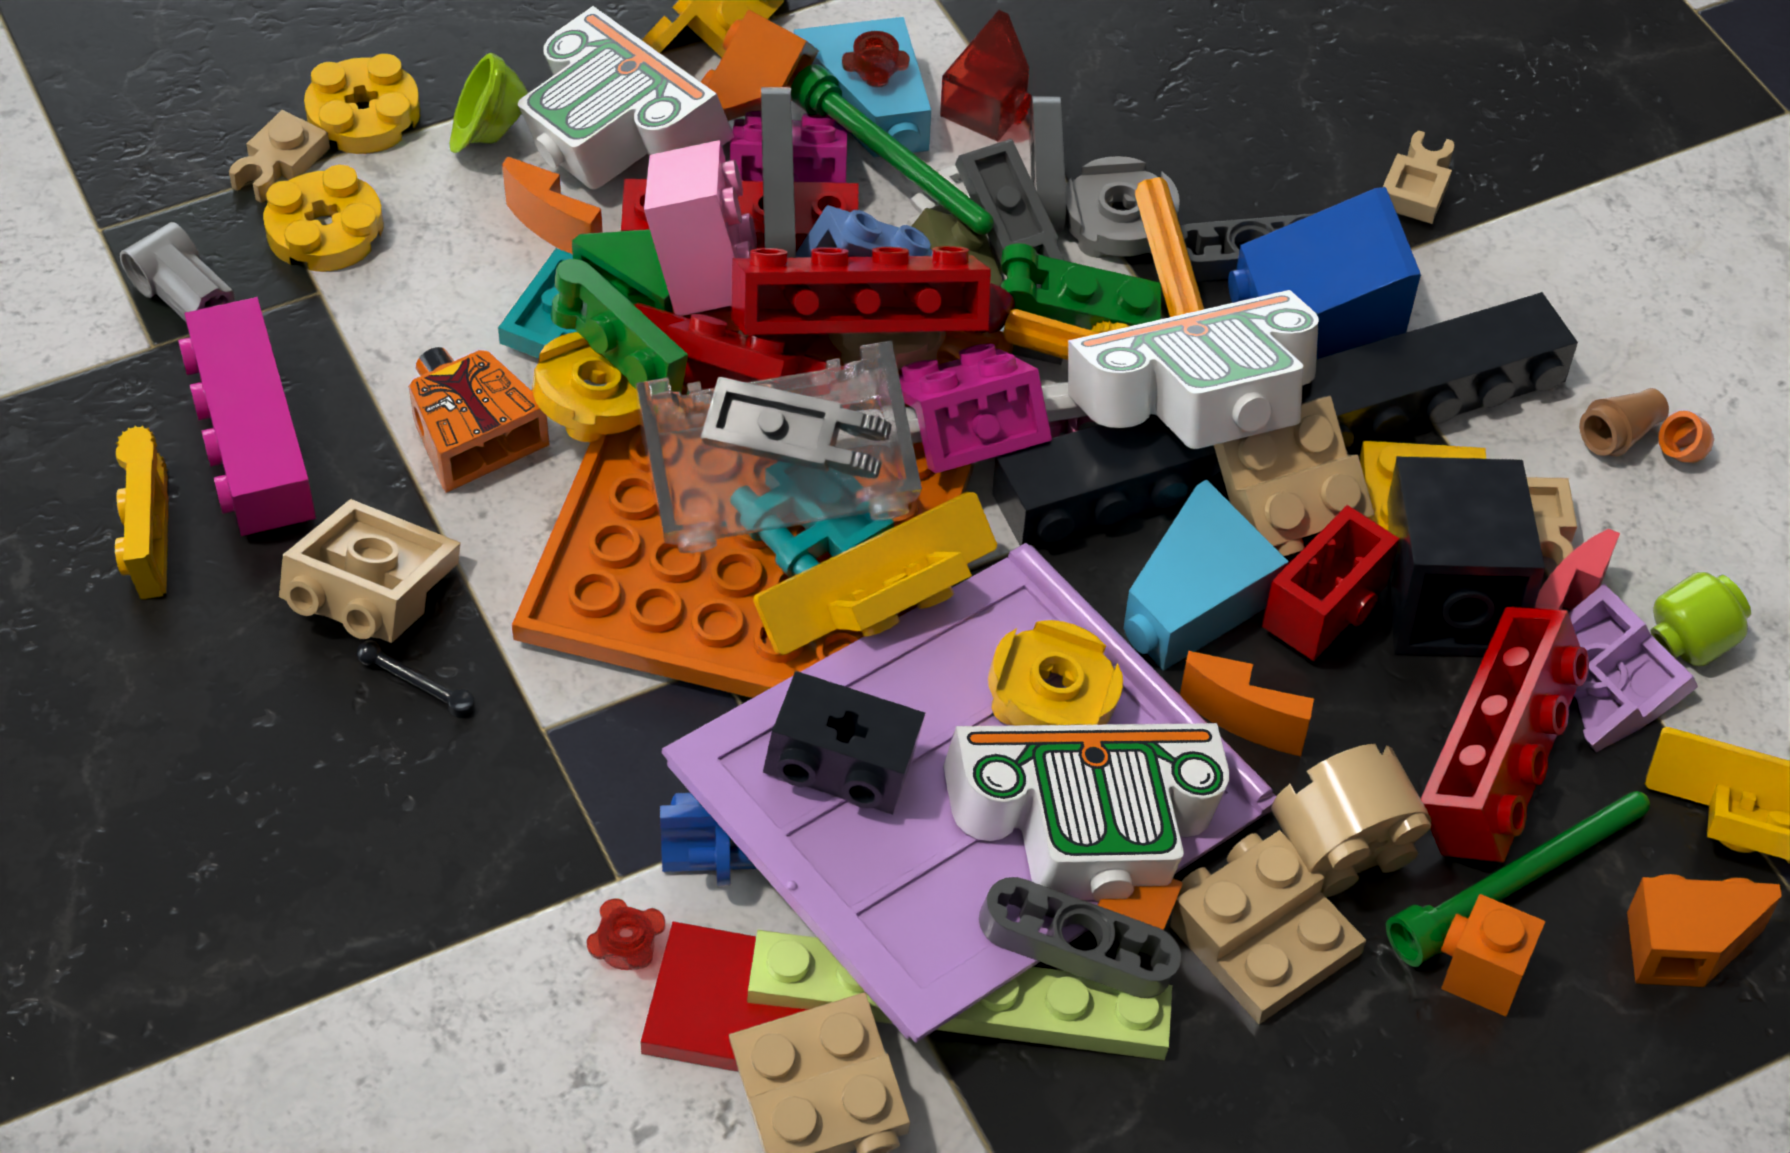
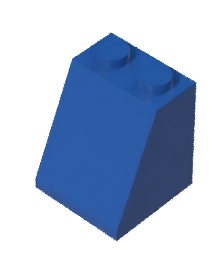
M1382 187L1369 190L1240 246L1237 268L1229 273L1228 287L1232 303L1287 290L1292 291L1319 318L1317 359L1406 333L1421 273L1387 188Z

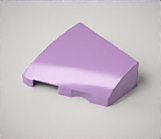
M1605 584L1601 585L1568 613L1579 644L1586 649L1589 658L1587 679L1582 686L1577 687L1574 696L1577 699L1585 729L1583 733L1585 739L1595 752L1640 730L1675 706L1698 687L1694 676L1650 634L1647 625Z

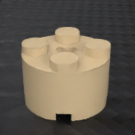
M1367 744L1343 751L1307 770L1312 780L1311 784L1297 794L1291 784H1289L1277 795L1272 804V812L1285 836L1292 842L1308 871L1311 873L1318 870L1325 877L1321 889L1325 897L1339 894L1353 886L1359 879L1358 872L1379 865L1383 873H1389L1409 864L1418 856L1414 843L1431 828V817L1393 749L1387 745L1383 755H1381L1376 744Z

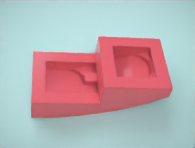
M1606 529L1591 537L1571 552L1551 573L1540 589L1535 609L1562 610L1565 607L1573 610L1597 590L1606 574L1620 533Z

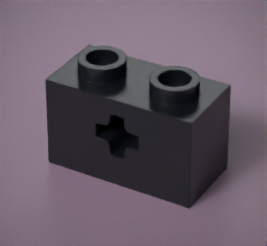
M795 671L771 732L763 773L781 778L794 786L809 787L846 799L858 807L874 808L893 815L915 752L925 712Z

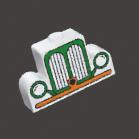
M594 6L547 39L544 45V55L554 76L522 97L518 102L520 111L534 138L535 146L543 159L553 168L559 165L590 189L600 188L648 153L652 155L720 140L723 146L734 138L717 93Z
M1287 290L1068 340V395L1090 419L1107 427H1133L1143 423L1149 418L1150 414H1155L1186 446L1192 449H1199L1297 425L1301 421L1302 385L1310 383L1316 374L1319 318L1292 291Z
M1217 723L956 726L943 765L952 815L956 824L966 834L979 840L994 841L1005 838L1013 832L1014 828H1019L1023 835L1032 882L1081 900H1095L1097 902L1100 899L1128 898L1134 891L1133 886H1165L1170 884L1184 854L1180 836L1190 837L1199 835L1208 828L1229 783V768Z

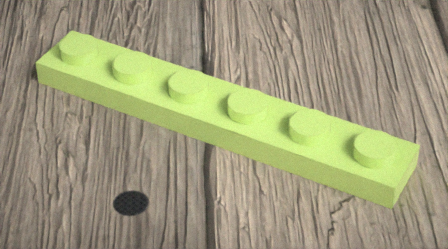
M757 930L747 1003L812 1009L865 992L819 938ZM1031 967L936 1030L1165 1060L1169 1048L1172 985H1169L1158 996L1140 998L1067 971ZM866 993L875 1022L893 1024Z

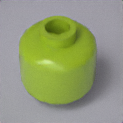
M1696 572L1656 599L1653 606L1656 626L1651 628L1650 631L1651 635L1675 659L1680 656L1684 661L1693 666H1706L1745 639L1748 632L1747 619L1752 614L1751 607L1743 592L1729 577L1725 575L1715 577L1707 572Z

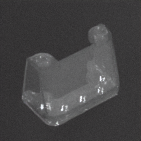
M892 341L860 346L861 360L847 363L842 370L838 358L827 360L825 370L748 382L750 384L838 402L842 404L844 409L879 416L890 422L892 429L888 440H868L840 430L835 447L867 453L880 460L879 462H882L879 476L875 479L843 474L830 467L827 472L705 445L701 439V434L715 388L702 390L700 382L688 383L687 395H681L680 392H672L670 390L668 378L636 383L638 419L664 542L678 544L680 553H696L716 547L717 539L865 513H870L872 520L892 519L907 514L909 512L908 504L920 496L922 487Z

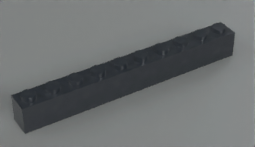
M1540 292L1316 359L1315 378L1310 383L1302 385L1301 404L1331 396L1347 450L1348 448L1363 444V441L1389 440L1401 432L1430 423H1444L1454 416L1482 407H1496L1508 399L1537 390L1548 391L1553 389L1560 383L1566 382L1578 342L1544 293ZM1150 414L1149 418L1143 423L1133 427L1114 428L1099 424L1052 438L1048 442L996 456L992 495L1019 545L1027 543L1033 546L1043 542H1058L1069 534L1098 525H1113L1125 517L1157 507L1168 508L1174 506L1181 500L1189 498L1195 487L1205 480H1208L1218 491L1226 490L1214 445L1199 449L1189 448L1157 415Z

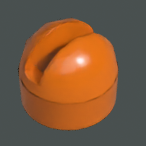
M1678 411L1670 415L1663 422L1658 437L1659 445L1666 455L1685 463H1695L1704 459L1712 450L1715 439L1708 422L1690 411ZM1688 446L1683 451L1680 450V448Z

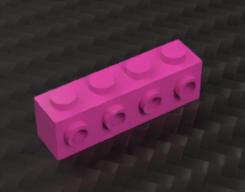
M258 297L185 312L190 337L180 339L178 342L187 376L197 373L200 376L201 382L190 384L198 421L211 418L213 428L201 430L210 467L223 464L225 475L213 477L222 514L235 512L241 536L316 519L309 479Z

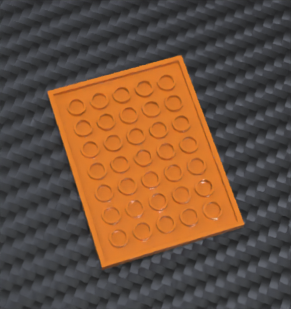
M692 314L683 316L691 319ZM726 329V330H729V331H732V332H735V333H738V332H739V331H735V330ZM946 331L945 340L937 351L936 360L939 365L960 359L959 352L962 349L979 344H994L996 349L1012 354L1013 344L1008 343L1004 339L1003 331L995 333ZM828 334L819 335L804 353L847 367L841 360V352L832 344ZM869 369L859 371L862 377L853 411L866 414L911 407L889 393L886 380L903 375L902 370L884 371ZM683 382L680 401L663 409H660L655 404L653 414L648 420L620 433L602 434L598 440L590 442L512 623L513 640L750 698H754L792 677L795 671H803L864 636L862 631L836 629L788 654H777L774 651L753 598L756 594L790 577L776 564V554L763 540H753L744 531L740 524L741 517L731 508L730 503L732 498L743 489H749L759 500L770 495L771 492L766 488V471L782 461L705 445L701 439V434L714 391ZM923 442L865 451L863 453H867L880 460L879 462H882L878 478L868 479L861 478L860 476H849L894 521L895 527L965 493L975 463L935 474L928 469ZM793 515L781 522L794 537L806 530ZM826 552L816 558V560L822 563L832 558V556ZM915 604L897 613V615L900 617L918 606Z

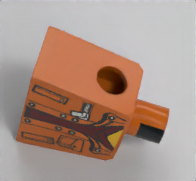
M435 347L427 350L418 358L415 368L420 377L413 379L408 386L413 419L439 482L446 493L550 445L547 415L537 405L533 392L489 351L478 350L454 361L446 349Z

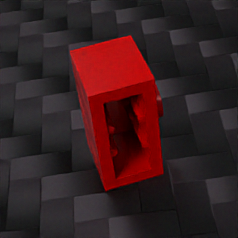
M1346 505L1272 580L1262 627L1315 661L1350 623L1357 627L1371 613L1379 592L1388 583L1400 538L1349 505Z

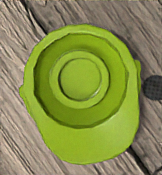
M486 54L474 67L464 84L455 109L449 142L450 150L453 153L460 152L471 143L493 144L497 142L522 114L518 102L528 94V91L516 72L496 54Z

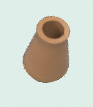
M1648 388L1639 393L1597 399L1588 406L1580 419L1579 429L1582 440L1597 455L1621 456L1656 424L1666 420L1669 414V405L1665 396L1654 388Z

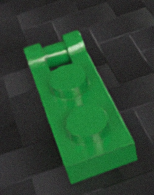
M1023 243L1008 245L1002 251L1001 270L1007 276V279L1001 283V287L1014 298V309L1090 330L1097 322L1102 323L1103 321L1134 326L1161 319L1160 282L1038 255L1032 246ZM1035 284L1041 285V289L1036 288Z
M567 259L560 262L556 268L555 287L560 293L555 295L552 300L550 314L553 323L564 329H575L588 341L595 352L602 354L627 377L629 383L635 389L642 391L660 409L680 401L688 354L588 263L578 259Z

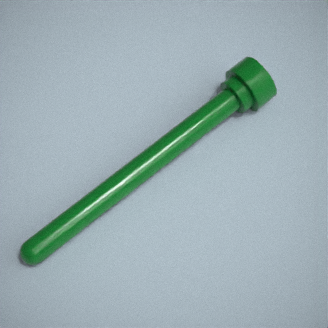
M819 64L809 65L798 73L791 85V100L810 115H829L975 233L983 235L992 230L994 220L990 213L842 97V90L839 88L838 79Z
M1639 791L1630 792L1434 908L1431 905L1423 907L1411 905L1390 917L1386 922V932L1391 946L1400 958L1410 966L1417 967L1441 953V948L1456 913L1466 918L1470 917L1479 894L1498 902L1647 814L1650 809L1649 798Z

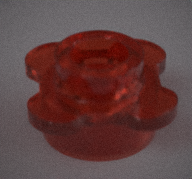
M868 31L855 39L853 52L843 54L841 64L845 71L858 73L869 86L883 87L888 84L891 75L897 71L906 70L909 67L910 57L905 51L899 50L898 41L891 34L883 31Z
M619 898L605 901L599 909L601 917L599 927L596 932L590 934L587 938L586 943L589 954L595 959H604L607 964L620 970H638L647 967L653 960L654 939L666 927L664 915L655 908L642 911L628 907L625 901ZM626 929L633 933L629 937L620 936V932Z

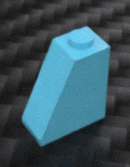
M904 17L794 29L795 35L805 39L819 50L812 64L821 65L838 79L839 88H841L842 97L912 153L929 151L931 107ZM851 134L874 158L880 157L868 146H866L863 142H861L858 138H856L853 134Z
M1205 480L1195 487L1130 588L1123 626L1126 636L1138 652L1142 654L1147 653L1164 671L1187 657L1188 651L1195 652L1266 609L1272 580L1288 565L1289 561L1208 480Z

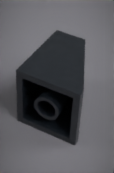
M1397 456L1387 501L1388 531L1400 538L1390 572L1394 653L1401 655L1484 657L1506 607L1535 608L1545 570L1524 462L1518 459Z

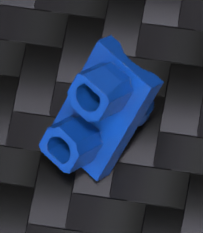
M676 793L672 798L671 805L660 806L662 872L716 870L717 886H731L730 870L757 869L691 793Z

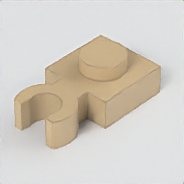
M281 110L246 143L249 156L237 160L231 166L229 175L232 188L238 191L245 183L255 180L253 183L255 199L260 203L266 201L268 188L276 183L281 176L290 180L304 174L330 149L328 132Z
M1417 131L1411 138L1408 155L1405 156L1397 153L1383 187L1387 188L1396 213L1432 224L1449 185L1452 170L1448 169L1454 149V142L1446 139L1441 150L1430 151L1422 146L1425 132Z
M1527 477L1542 555L1553 559L1558 566L1574 551L1570 542H1572L1577 529L1569 478Z

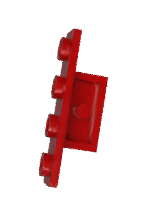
M642 303L633 304L688 354L684 376L685 383L714 391L717 379L723 377L838 402L842 404L844 409L853 410L862 377L858 370L784 348L785 341L769 334L745 336L726 330L728 323L714 317L692 314L690 319Z

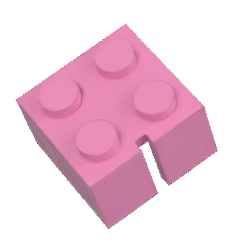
M720 140L652 154L649 157L644 212L674 313L680 316L731 306L732 258H750V250L757 249L758 247L751 214L741 215L738 197L743 196V187L736 160L726 162Z

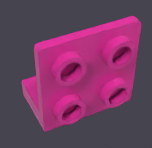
M750 111L745 113V119H734L732 131L734 138L731 139L730 161L736 160L741 181H763L761 111ZM804 113L802 114V120H792L794 182L846 183L847 130L829 115L820 116L818 114L810 115Z
M979 344L967 347L959 352L960 359L939 365L937 360L932 359L916 361L901 368L903 375L886 380L888 392L916 410L927 466L935 474L1052 440L1038 369L1016 358L1013 354L996 349L994 344Z

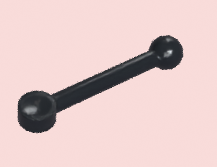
M368 640L359 645L357 657L362 664L368 666L377 664L448 703V710L454 717L465 718L472 714L474 710V697L468 690L458 689L451 691L384 654L381 646L375 641Z

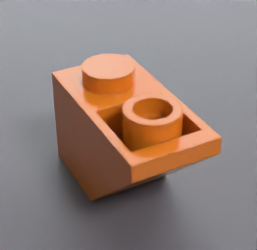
M748 9L743 20L737 19L729 28L723 42V49L726 52L716 70H709L701 80V83L717 93L726 118L730 121L745 116L746 112L761 111V87H791L798 73L805 67L812 65L819 50L805 39Z
M1665 874L1654 878L1642 877L1627 911L1635 983L1705 987L1764 931L1782 896L1780 884L1754 883L1746 878H1730L1723 881L1688 880L1675 874Z

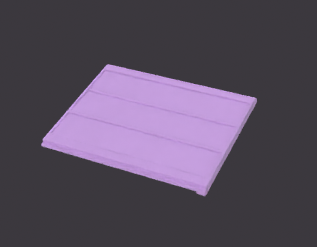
M1027 543L1010 551L1007 558L952 587L954 595L944 602L924 609L916 607L898 617L900 622L892 628L872 636H864L801 671L829 682L925 712L915 752L893 815L874 808L858 807L846 799L809 787L794 786L781 778L763 773L771 732L793 676L662 748V754L668 760L667 766L905 1038L909 1039L911 1037L915 1043L1040 962L995 945L987 939L979 924L981 907L990 888L997 881L1008 877H1019L1032 881L1022 831L1019 828H1014L1013 832L1005 838L994 841L979 840L966 834L956 824L952 815L943 768L956 726H1015L999 721L991 709L993 697L988 687V673L995 650L1001 639L1016 628L1015 635L1022 631L1033 630L1037 621L1057 620L1082 627L1096 635L1106 645L1104 655L1111 661L1114 669L1118 662L1123 675L1122 693L1114 714L1107 724L1207 723L1032 545ZM1050 673L1047 679H1043L1053 687L1066 688L1062 685L1063 676L1057 673ZM1222 738L1221 741L1229 768V783L1208 828L1199 835L1190 837L1180 836L1184 854L1175 874L1271 812L1272 804L1277 797L1273 793V789ZM1084 900L1095 905L1098 904L1095 900ZM1008 904L1006 918L1019 923L1021 909L1015 905ZM1044 916V923L1039 931L1045 935L1053 921V918ZM1071 924L1062 928V934L1066 942L1070 943L1089 929L1081 925Z

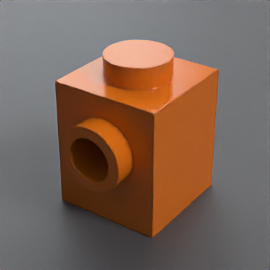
M1479 894L1470 917L1466 918L1456 913L1446 935L1441 952L1452 956V960L1441 989L1506 1017L1528 967L1545 921Z

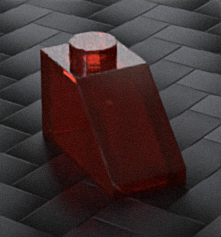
M998 10L942 75L940 116L997 142L1012 124L1019 125L1024 120L1029 111L1032 96L1027 92L1029 65L1008 13Z

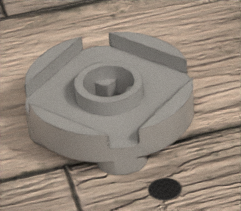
M1121 156L1096 159L1084 165L1081 175L1074 179L1073 182L1070 178L1066 184L1065 225L1069 232L1078 239V247L1085 255L1100 258L1106 255L1136 256L1151 253L1135 197L1138 183L1145 179L1157 178L1153 173L1145 171L1146 162ZM1161 171V178L1168 183L1178 217L1180 205L1178 190L1171 178ZM1113 202H1123L1124 207L1130 210H1116L1112 208Z

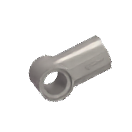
M174 222L168 223L120 252V261L123 269L137 290L149 298L157 294L185 322V312L235 302L233 290L201 261L199 253L188 234Z

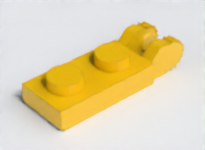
M135 426L134 428H128L125 432L122 431V435L118 436L119 441L116 442L118 446L116 448V459L119 466L126 470V488L117 490V508L120 520L124 526V537L116 538L115 556L120 574L122 576L130 575L140 599L163 596L167 588L169 497L167 495L168 475L166 472L168 470L163 456L161 457L157 453V444L153 432H150L149 428L145 429L143 426Z

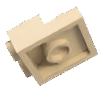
M1331 396L1302 403L1301 421L1297 425L1214 445L1230 503L1283 556L1302 551L1305 548L1302 537L1321 532L1346 505H1349L1366 517L1375 515L1358 454L1347 455Z
M350 499L283 554L279 597L286 600L290 608L300 615H322L343 623L345 629L356 638L367 639L373 637L392 643L424 614L427 592L458 564L461 542Z
M1280 830L1264 841L1256 833L1243 838L1230 851L1227 857L1229 864L1213 874L1205 867H1202L1182 880L1183 885L1174 904L1170 923L1173 931L1258 1024H1261L1360 956L1366 943V939L1321 892L1325 877L1318 870L1311 873L1308 871L1292 842Z
M866 992L729 1034L731 1048L764 1153H848L854 1150L857 1153H887L900 1146L898 1136L909 1133L910 1120L888 1053L885 1054Z

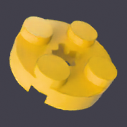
M378 54L372 58H353L338 63L324 62L317 65L311 72L312 82L307 88L304 97L307 122L327 131L329 140L336 141L340 151L353 154H367L386 150L402 141V131L408 128L411 122L413 128H415L419 121L421 110L416 82L409 73L402 69L401 61L394 55ZM369 102V108L358 109L356 103Z
M333 165L325 171L309 172L288 181L276 182L268 188L266 193L268 203L263 213L267 241L274 254L290 265L291 257L297 261L307 262L308 270L326 272L352 266L363 260L372 251L371 242L377 237V234L381 237L384 229L381 203L377 193L367 182L359 179L354 168L348 165ZM322 216H331L332 223L322 225L319 220L314 219Z
M578 332L568 333L555 338L546 344L539 354V361L534 369L532 383L534 399L539 408L550 419L566 427L568 435L573 439L581 442H593L598 440L602 434L620 433L632 429L651 418L655 403L642 391L635 389L629 383L627 377L602 354L595 352L588 341ZM588 379L589 381H591V382H593V383H595V384H606V385H604V386H593V385H590V384L585 383L584 380Z
M1044 620L1035 622L1033 630L1022 631L1015 635L1016 628L1001 639L995 650L988 673V687L993 697L991 709L999 721L1015 726L1106 725L1110 721L1122 693L1123 675L1118 662L1114 669L1111 661L1104 655L1106 645L1096 635L1071 623ZM1050 673H1057L1063 676L1062 685L1066 688L1053 687L1043 679H1047Z

